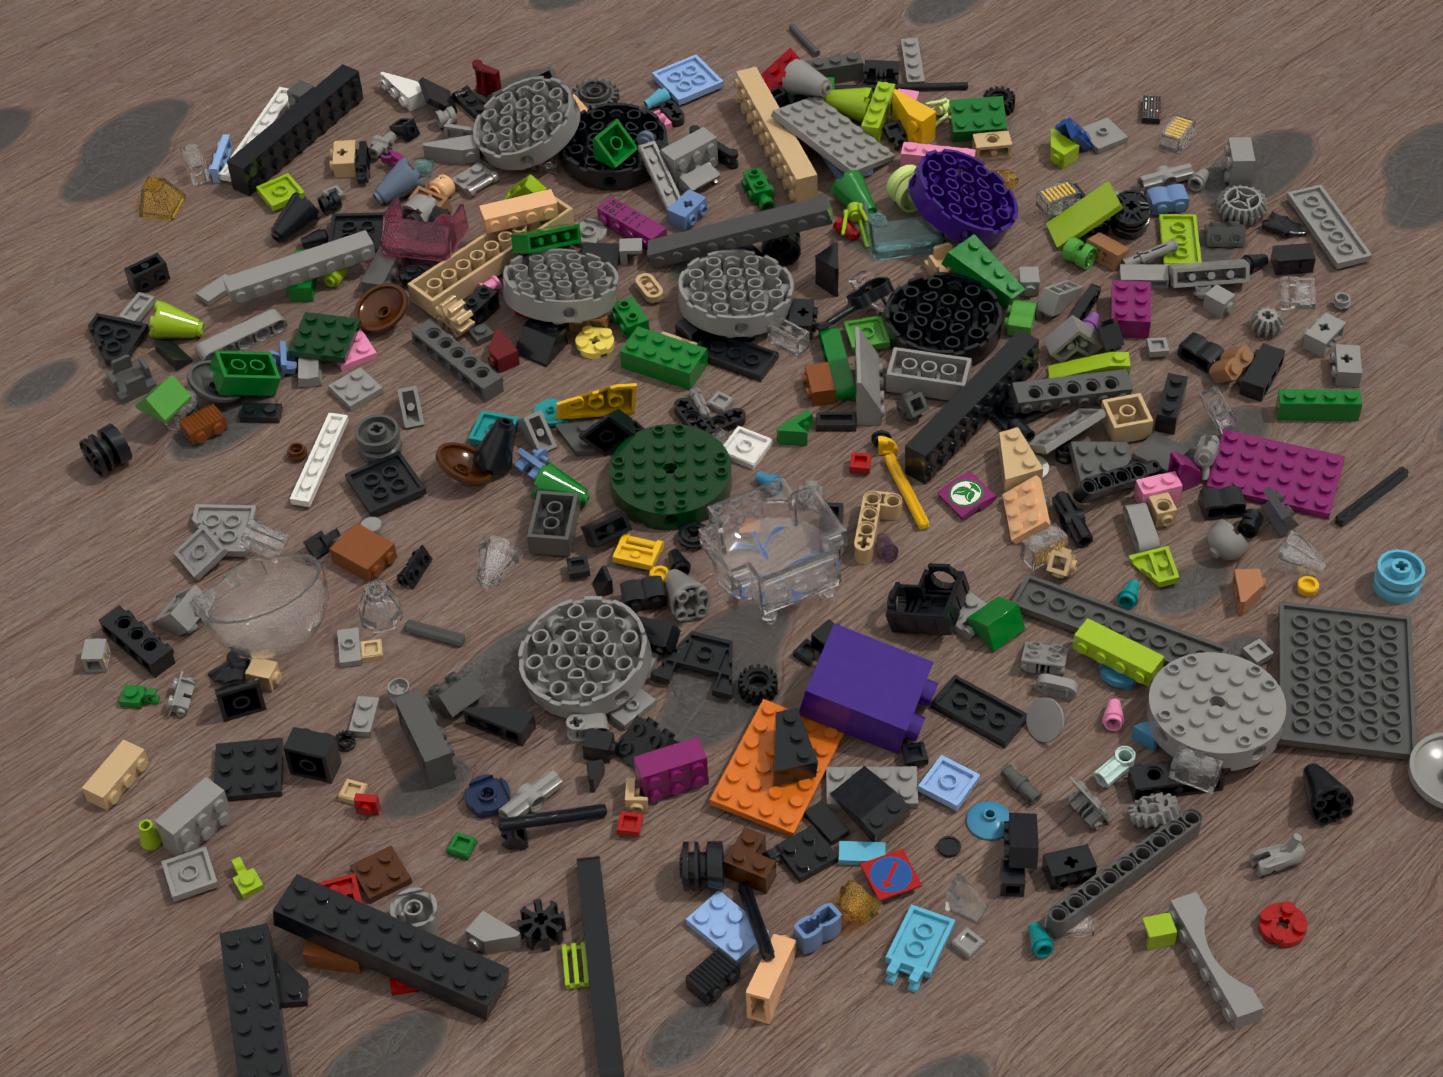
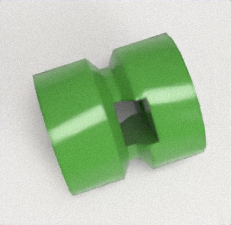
M1071 237L1062 250V258L1071 263L1075 262V265L1087 270L1094 263L1098 250L1090 244H1084L1083 241Z

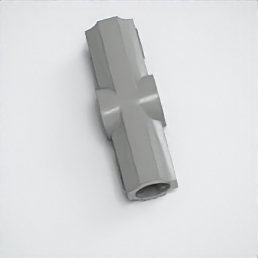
M1187 163L1168 168L1165 165L1160 166L1154 173L1137 177L1138 189L1142 192L1153 187H1167L1187 180L1194 174L1192 165Z
M549 770L534 783L523 784L518 789L516 796L498 809L499 814L502 818L526 815L530 811L537 812L545 804L546 798L563 786L562 780L554 770Z

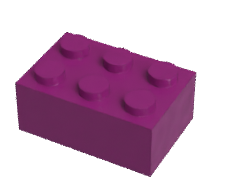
M1112 280L1110 319L1117 317L1122 336L1125 338H1149L1151 325V282Z
M698 737L634 757L637 787H640L641 796L648 797V803L658 802L661 799L680 795L683 792L699 789L709 784L707 756Z

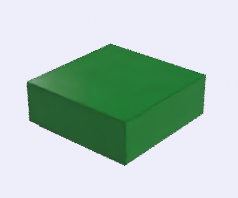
M456 832L447 848V854L468 861L478 843L477 838Z

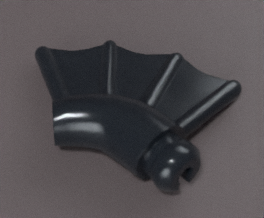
M1274 211L1271 213L1270 220L1264 219L1262 221V229L1278 234L1284 239L1290 235H1307V232L1300 227V223L1293 222L1288 216L1279 215Z
M231 651L227 654L226 662L208 672V676L213 677L214 682L222 681L225 684L233 681H243L245 670L249 667L251 661L249 658H241L237 652Z

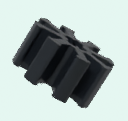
M536 899L533 901L535 913L526 909V906H523L520 910L522 921L517 920L521 940L525 937L528 949L534 950L536 943L541 940L542 951L546 952L551 950L549 938L556 941L558 945L564 941L562 930L566 931L565 916L563 911L558 912L556 902L550 901V905L543 911L541 899Z

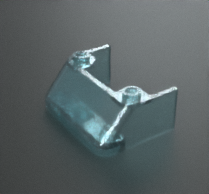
M862 202L863 210L868 218V222H865L862 217V223L872 257L876 260L933 253L934 246L945 243V234L931 225L923 216L887 221L886 216L881 213L870 214L866 202Z

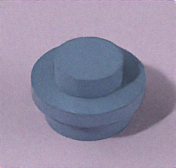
M644 130L637 135L636 139L638 144L642 145L654 141V135L650 131Z

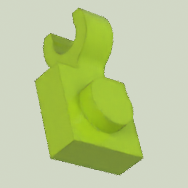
M240 856L231 860L234 865L233 869L237 874L232 879L243 900L264 890V885L254 868L246 870Z

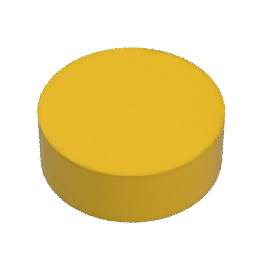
M655 566L650 570L649 576H661L664 586L666 585V574L670 570L665 566Z
M1303 576L1298 580L1296 588L1300 595L1312 597L1318 593L1319 582L1314 577Z

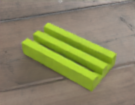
M581 942V945L571 943V946L562 944L566 990L590 987L585 942ZM580 951L582 953L584 982L579 981L577 952ZM567 953H572L575 983H570Z

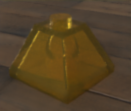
M147 177L141 188L139 217L174 221L186 199V194L165 178Z

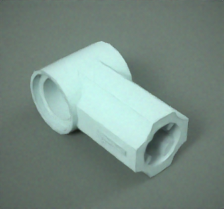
M1129 746L1117 748L1115 755L1094 772L1093 776L1101 787L1109 788L1123 775H1128L1129 767H1133L1135 763V751Z

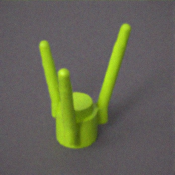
M852 202L847 205V209L843 210L844 218L841 235L845 234L848 217L853 222L858 221L864 245L868 248L869 245L861 217H863L865 222H868L867 215L863 210L862 203Z

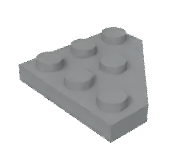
M196 504L192 522L197 529L203 524L210 529L228 550V553L225 555L226 557H247L258 510L256 505Z

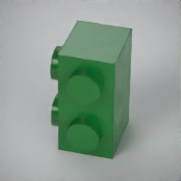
M633 297L614 304L610 314L614 324L617 323L620 333L625 335L627 339H629L637 326L650 330L649 319Z

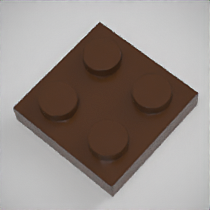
M392 845L350 865L352 873H355L357 882L370 904L412 884L409 873Z

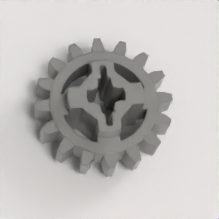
M1163 792L1135 800V805H1130V810H1128L1133 825L1137 824V827L1144 825L1145 828L1152 826L1157 827L1158 824L1165 825L1169 820H1174L1173 816L1179 815L1178 811L1180 808L1176 796H1171L1170 793L1163 795Z

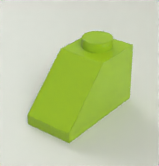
M1051 129L1049 141L1050 161L1062 169L1066 168L1078 160L1079 145L1058 131Z
M530 174L509 189L504 200L545 191L546 187Z

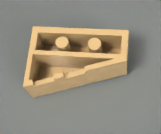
M1019 428L999 432L998 452L1004 493L1035 475L1042 482L1043 467Z

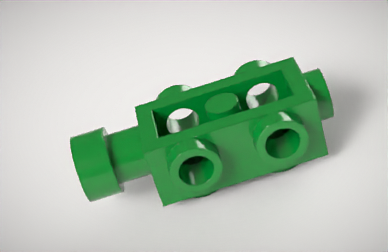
M761 168L744 171L741 185L743 190H747L748 200L753 201L755 205L759 204L762 211L775 208V203L772 200L774 188L772 185H769L767 175L763 174Z

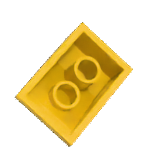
M894 89L892 119L893 121L900 120L906 132L908 142L930 144L933 142L936 132V111Z

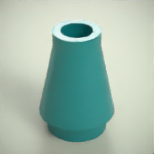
M1129 580L1117 595L1118 604L1123 609H1132L1137 605L1140 587L1138 581Z
M1040 922L1031 923L1028 926L1031 951L1039 958L1048 957L1053 953L1054 942L1043 929Z

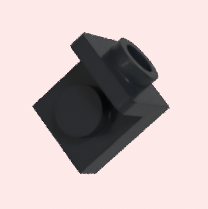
M401 118L389 126L391 132L402 134L405 142H410L420 135L413 118Z

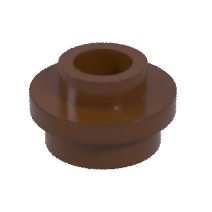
M292 443L288 447L287 456L290 460L300 461L307 456V448L302 443Z

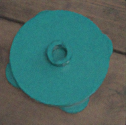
M547 399L538 403L533 409V412L542 411L549 429L552 426H556V424L569 423L571 420L556 419V402L561 400Z

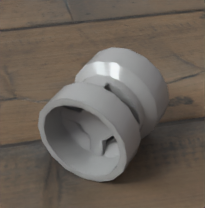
M452 106L447 107L444 111L438 110L434 112L436 123L440 129L444 128V124L447 123L449 118L453 119L452 124L457 123V116Z
M395 678L388 684L390 701L394 707H396L395 697L410 692L409 682L404 678Z

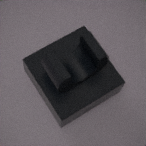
M526 829L501 833V837L507 840L502 843V846L507 850L514 848V846L520 851L529 847Z

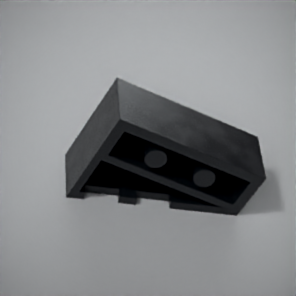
M798 708L776 712L774 723L773 787L816 777L818 760Z

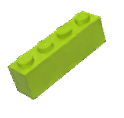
M887 82L877 83L861 125L863 132L874 137L878 143L883 134V125L887 123L892 110L895 84Z
M1089 618L1086 619L1074 634V650L1148 687L1151 686L1153 679L1163 668L1165 656Z

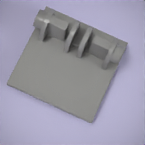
M1038 641L1025 642L1020 669L1025 670L1024 672L1036 673V666L1039 664L1038 674H1040L1041 665H1045L1044 674H1047V668L1050 666L1049 674L1055 676L1064 675L1068 648L1060 644L1046 645Z
M1070 776V780L1078 791L1068 795V804L1081 815V818L1092 829H1101L1103 821L1110 824L1106 817L1109 813L1103 807L1104 805L1100 800L1088 791L1089 789L1081 780L1076 782Z

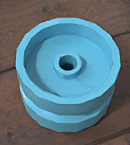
M1395 549L1385 552L1377 561L1376 572L1373 577L1375 593L1382 600L1392 604L1412 602L1420 593L1425 575V565L1417 555L1407 550Z

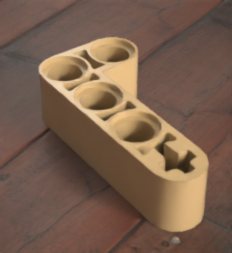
M868 491L864 494L854 541V559L857 563L868 564L872 561L880 519L897 520L901 517L902 497L899 494L882 491Z

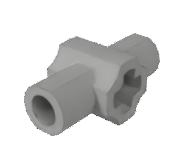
M389 131L383 137L375 135L371 142V148L368 150L369 155L375 159L382 153L388 155V150H393L394 142L397 140L395 133Z

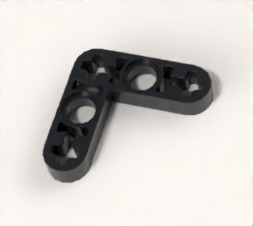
M679 398L674 402V412L683 425L700 427V429L714 437L730 432L746 423V413L741 408H733L705 420L689 399ZM689 418H696V419H697V420L694 421V422L688 421ZM723 423L724 426L716 427L715 424Z

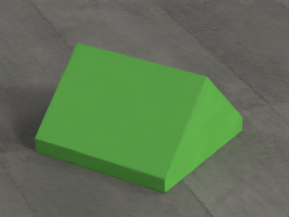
M171 375L152 389L135 405V408L166 423L192 397L178 380Z

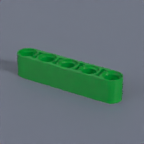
M839 327L821 329V331H818L819 342L824 361L828 362L836 389V401L856 398L855 385Z

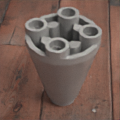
M677 569L670 570L666 574L665 583L670 610L678 621H691L705 617L711 602L710 592L703 584Z

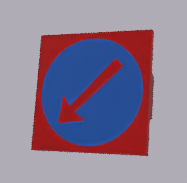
M903 849L860 863L878 901L922 887Z

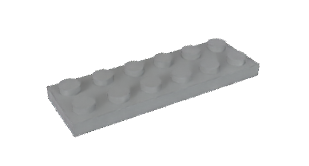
M1322 185L1287 192V200L1336 269L1371 261L1372 254Z

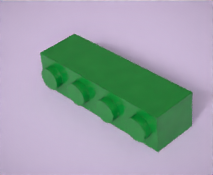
M561 224L511 234L513 253L529 254L581 243L580 224Z
M1278 389L1275 405L1277 420L1359 421L1362 408L1360 390Z

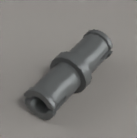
M1011 764L1006 765L1001 770L1000 775L1013 786V790L1017 793L1020 792L1032 805L1041 799L1042 793L1036 790L1029 783V779L1026 776L1020 775Z

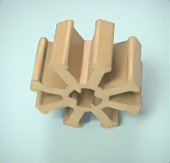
M452 295L435 307L434 311L440 315L436 318L438 323L446 324L444 331L447 333L452 331L453 337L458 338L473 327L475 321L470 318L473 316L472 311L464 309L466 303L462 299L457 301L456 296Z

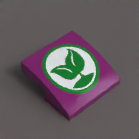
M972 472L954 479L937 492L939 497L964 521L978 509L983 511L997 499V496Z

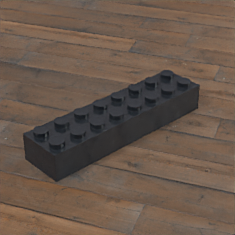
M268 924L219 933L238 1077H292L273 940Z

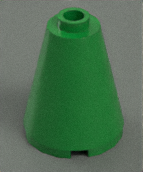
M858 170L844 173V178L841 180L837 178L830 189L832 196L846 208L852 202L862 203L868 221L872 220L876 215L877 209L863 174Z
M546 461V466L542 465L535 479L536 492L531 491V499L536 500L537 491L578 493L580 508L582 505L586 506L590 498L588 489L558 467Z

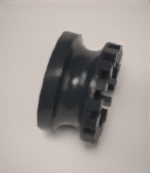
M350 730L339 731V734L335 736L339 751L349 752L353 750L356 746L353 732ZM347 739L348 744L347 742L344 744L342 740Z

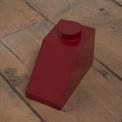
M500 328L496 329L488 348V362L492 368L502 373L520 365L518 350Z

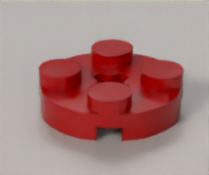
M1290 901L1274 903L1265 907L1260 913L1258 930L1262 938L1271 945L1272 942L1280 945V948H1292L1299 945L1304 939L1308 927L1305 915ZM1279 922H1284L1287 924V929H1284L1283 926L1278 927L1277 925L1279 924Z

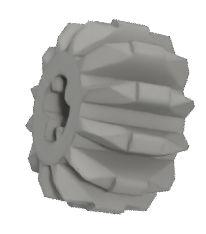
M1267 306L1265 309L1259 307L1258 310H1254L1249 324L1252 332L1257 333L1258 337L1263 335L1265 338L1267 336L1274 338L1276 334H1280L1284 320L1281 312L1276 311L1275 308L1269 309Z

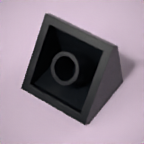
M833 243L815 256V284L834 297H838V243Z

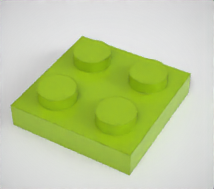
M289 173L256 186L257 193L273 212L285 207L291 195L295 192L300 193L299 197L302 199L306 197L303 189Z

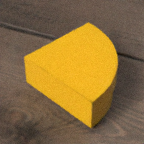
M878 436V455L890 453L898 455V446L892 439Z

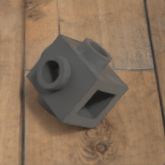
M912 391L905 392L900 395L901 399L895 401L897 412L902 419L910 418L913 421L922 417V413L929 410L922 391L912 393Z

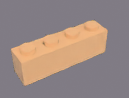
M551 189L479 206L481 221L486 234L558 217L557 202Z

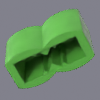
M1014 299L1013 304L1008 306L1007 316L1009 317L1005 318L1004 329H1007V335L1014 336L1019 330L1031 335L1036 316V302Z

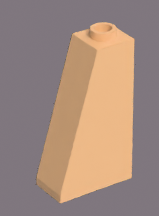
M773 934L771 943L775 951V958L768 961L761 959L746 990L747 1018L767 1024L771 1023L797 953V941L787 935Z

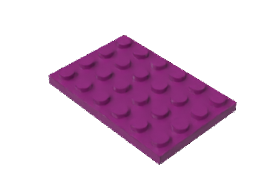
M1224 429L1220 440L1219 453L1213 462L1206 488L1221 489L1227 486H1238L1241 488L1246 501L1265 504L1269 500L1263 493V490L1270 486L1275 492L1277 490L1281 492L1285 498L1284 504L1289 505L1294 512L1329 520L1345 456Z

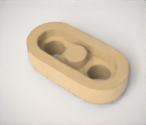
M642 273L636 277V288L646 301L657 303L663 299V288L651 274Z

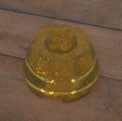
M851 880L844 886L841 885L835 906L842 912V917L850 923L854 921L863 926L879 915L878 911L883 904L875 896L873 898L866 892L865 888Z

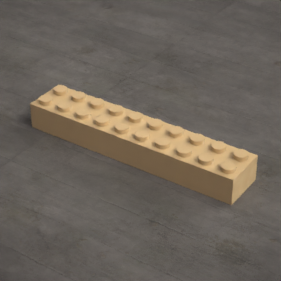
M757 67L736 71V79H734L735 88L737 89V93H735L736 103L740 104L742 114L746 115L749 125L751 124L754 135H757L760 146L764 147L765 155L770 158L772 168L776 169L778 179L782 180L784 190L788 191L790 201L796 203L816 198L817 173L796 136L771 117L773 110L779 109V106Z
M555 197L558 207L557 218L489 234L484 233L409 282L410 301L432 317H438L439 314L434 310L440 303L452 295L456 296L457 301L465 299L477 290V284L488 281L492 275L498 277L503 273L505 266L510 265L512 259L519 255H524L513 253L511 234L561 224H574L573 208Z

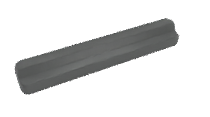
M411 619L407 620L405 624V630L410 633L460 647L465 642V635Z

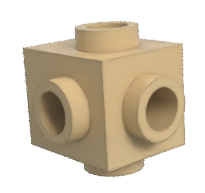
M1059 547V550H1052L1046 558L1045 564L1048 565L1046 571H1050L1052 576L1064 579V576H1070L1072 572L1075 573L1078 561L1075 560L1076 555L1071 554V549ZM1062 558L1067 560L1065 566L1060 564Z

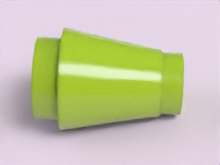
M145 819L139 823V843L142 848L154 851L160 847L162 841L152 821Z

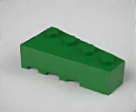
M975 234L949 251L941 265L951 268L957 274L980 281L981 285L986 289L990 288L998 297V303L1004 310L1013 304L1014 299L1019 300L1025 291V288Z

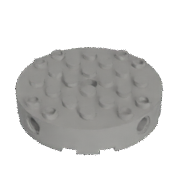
M543 76L531 77L502 89L503 93L496 98L493 96L483 106L485 110L481 115L478 114L473 127L474 140L488 163L503 170H525L535 165L543 164L567 145L578 128L580 109L568 86L564 85L561 80L553 77L551 79H545Z
M571 249L543 250L529 253V256L523 257L519 255L510 261L509 266H505L503 271V298L505 302L516 312L533 319L553 322L557 325L563 323L580 324L583 321L598 318L608 313L617 302V270L609 262L604 263L601 261V257L586 253L585 256L577 254V250Z
M731 249L707 253V257L692 260L687 264L685 271L681 272L678 281L679 309L691 324L706 332L726 336L727 338L753 337L775 329L789 317L790 306L793 300V278L786 267L782 268L778 265L777 260L767 255L764 257L757 256L754 251Z
M584 596V599L576 601L570 599L544 612L527 630L528 634L525 640L521 641L518 653L519 671L532 699L545 711L563 718H568L572 714H606L619 708L641 688L649 673L652 660L651 646L637 614L624 603L615 599L613 601L606 600L602 596Z
M1218 652L1189 654L1167 664L1153 679L1147 705V719L1151 734L1164 751L1183 763L1188 761L1196 764V768L1217 771V768H1230V771L1244 769L1267 758L1276 749V745L1282 736L1286 716L1284 694L1276 680L1267 671L1249 660Z

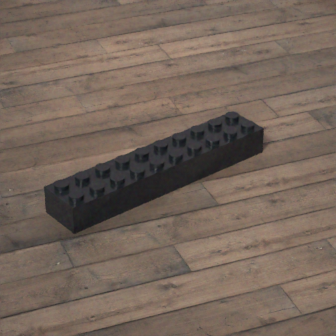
M342 64L227 160L233 189L250 197L257 191L256 186L270 180L360 103L364 98L359 71Z
M1019 330L905 445L906 475L923 484H926L931 478L936 476L937 471L942 466H945L954 454L959 452L961 446L965 442H969L972 435L979 431L988 419L992 418L995 410L1005 404L1006 396L1009 395L1012 383L1027 381L1028 377L1037 371L1039 367L1038 355L1040 353L1039 339Z
M296 874L273 909L274 926L345 958L356 961L365 967L486 1021L508 984V967Z

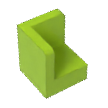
M1170 912L1143 918L1142 922L1148 936L1146 943L1148 950L1175 945L1177 930Z

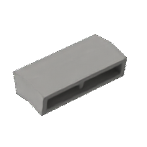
M1120 264L1119 280L1151 282V289H1168V265Z
M298 357V387L322 385V360Z

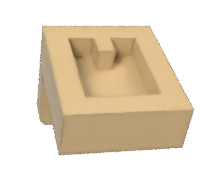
M626 778V812L647 814L649 810L648 797H640V787H636L635 778Z

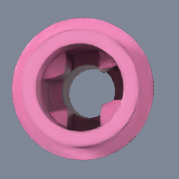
M1110 699L1107 703L1102 723L1107 730L1117 731L1124 725L1125 720L1121 702L1118 699Z

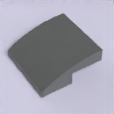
M1154 432L1138 447L1133 454V458L1141 462L1156 460L1162 467L1160 471L1168 473L1170 453L1176 451L1187 457L1190 449Z

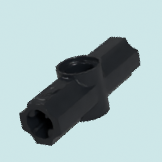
M1065 491L1057 492L1052 497V503L1059 514L1062 529L1064 531L1068 530L1076 546L1080 548L1087 547L1093 542V536L1086 525L1083 510L1076 507L1069 493Z

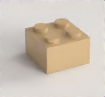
M1141 393L1102 400L1101 409L1105 410L1106 417L1101 420L1111 442L1137 441L1147 439L1152 435L1153 419Z

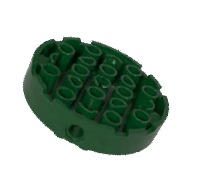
M683 424L656 425L628 437L615 450L609 464L611 496L615 505L622 511H625L628 519L634 523L638 521L646 524L647 528L656 530H679L684 524L700 522L706 518L711 519L721 510V506L730 497L732 474L729 453L716 437L702 429Z

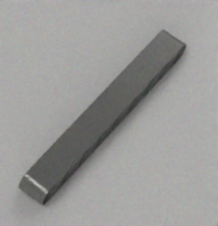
M1193 808L1184 810L1174 817V820H1170L1051 906L1046 922L1047 931L1054 936L1065 934L1199 835L1203 816L1201 812Z

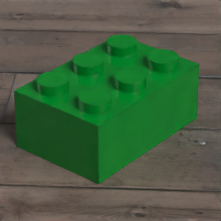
M1003 96L949 100L948 118L951 142L972 141L973 134L1007 131Z
M214 351L209 367L219 395L275 396L281 380L271 352Z

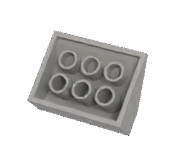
M855 327L857 425H881V417H885V405H881V403H884V391H880V389H883V377H879V375H883V363H879L877 352L860 327Z

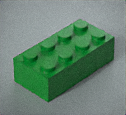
M637 326L620 350L621 368L690 390L708 366L707 348Z

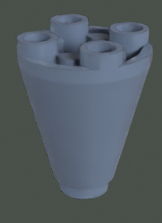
M405 157L396 163L376 187L375 192L372 193L380 205L412 194L418 185L423 188L425 187L420 179L421 175L415 168L413 170L410 168L411 165Z

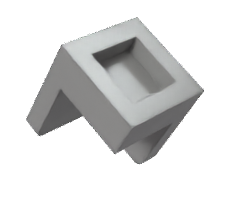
M642 238L619 239L620 265H628V255L643 254Z

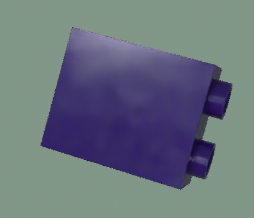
M834 623L805 691L799 710L800 716L898 754L904 738L916 742L924 723L925 717L914 713L917 704L929 708L937 689L938 683L927 679L933 662Z

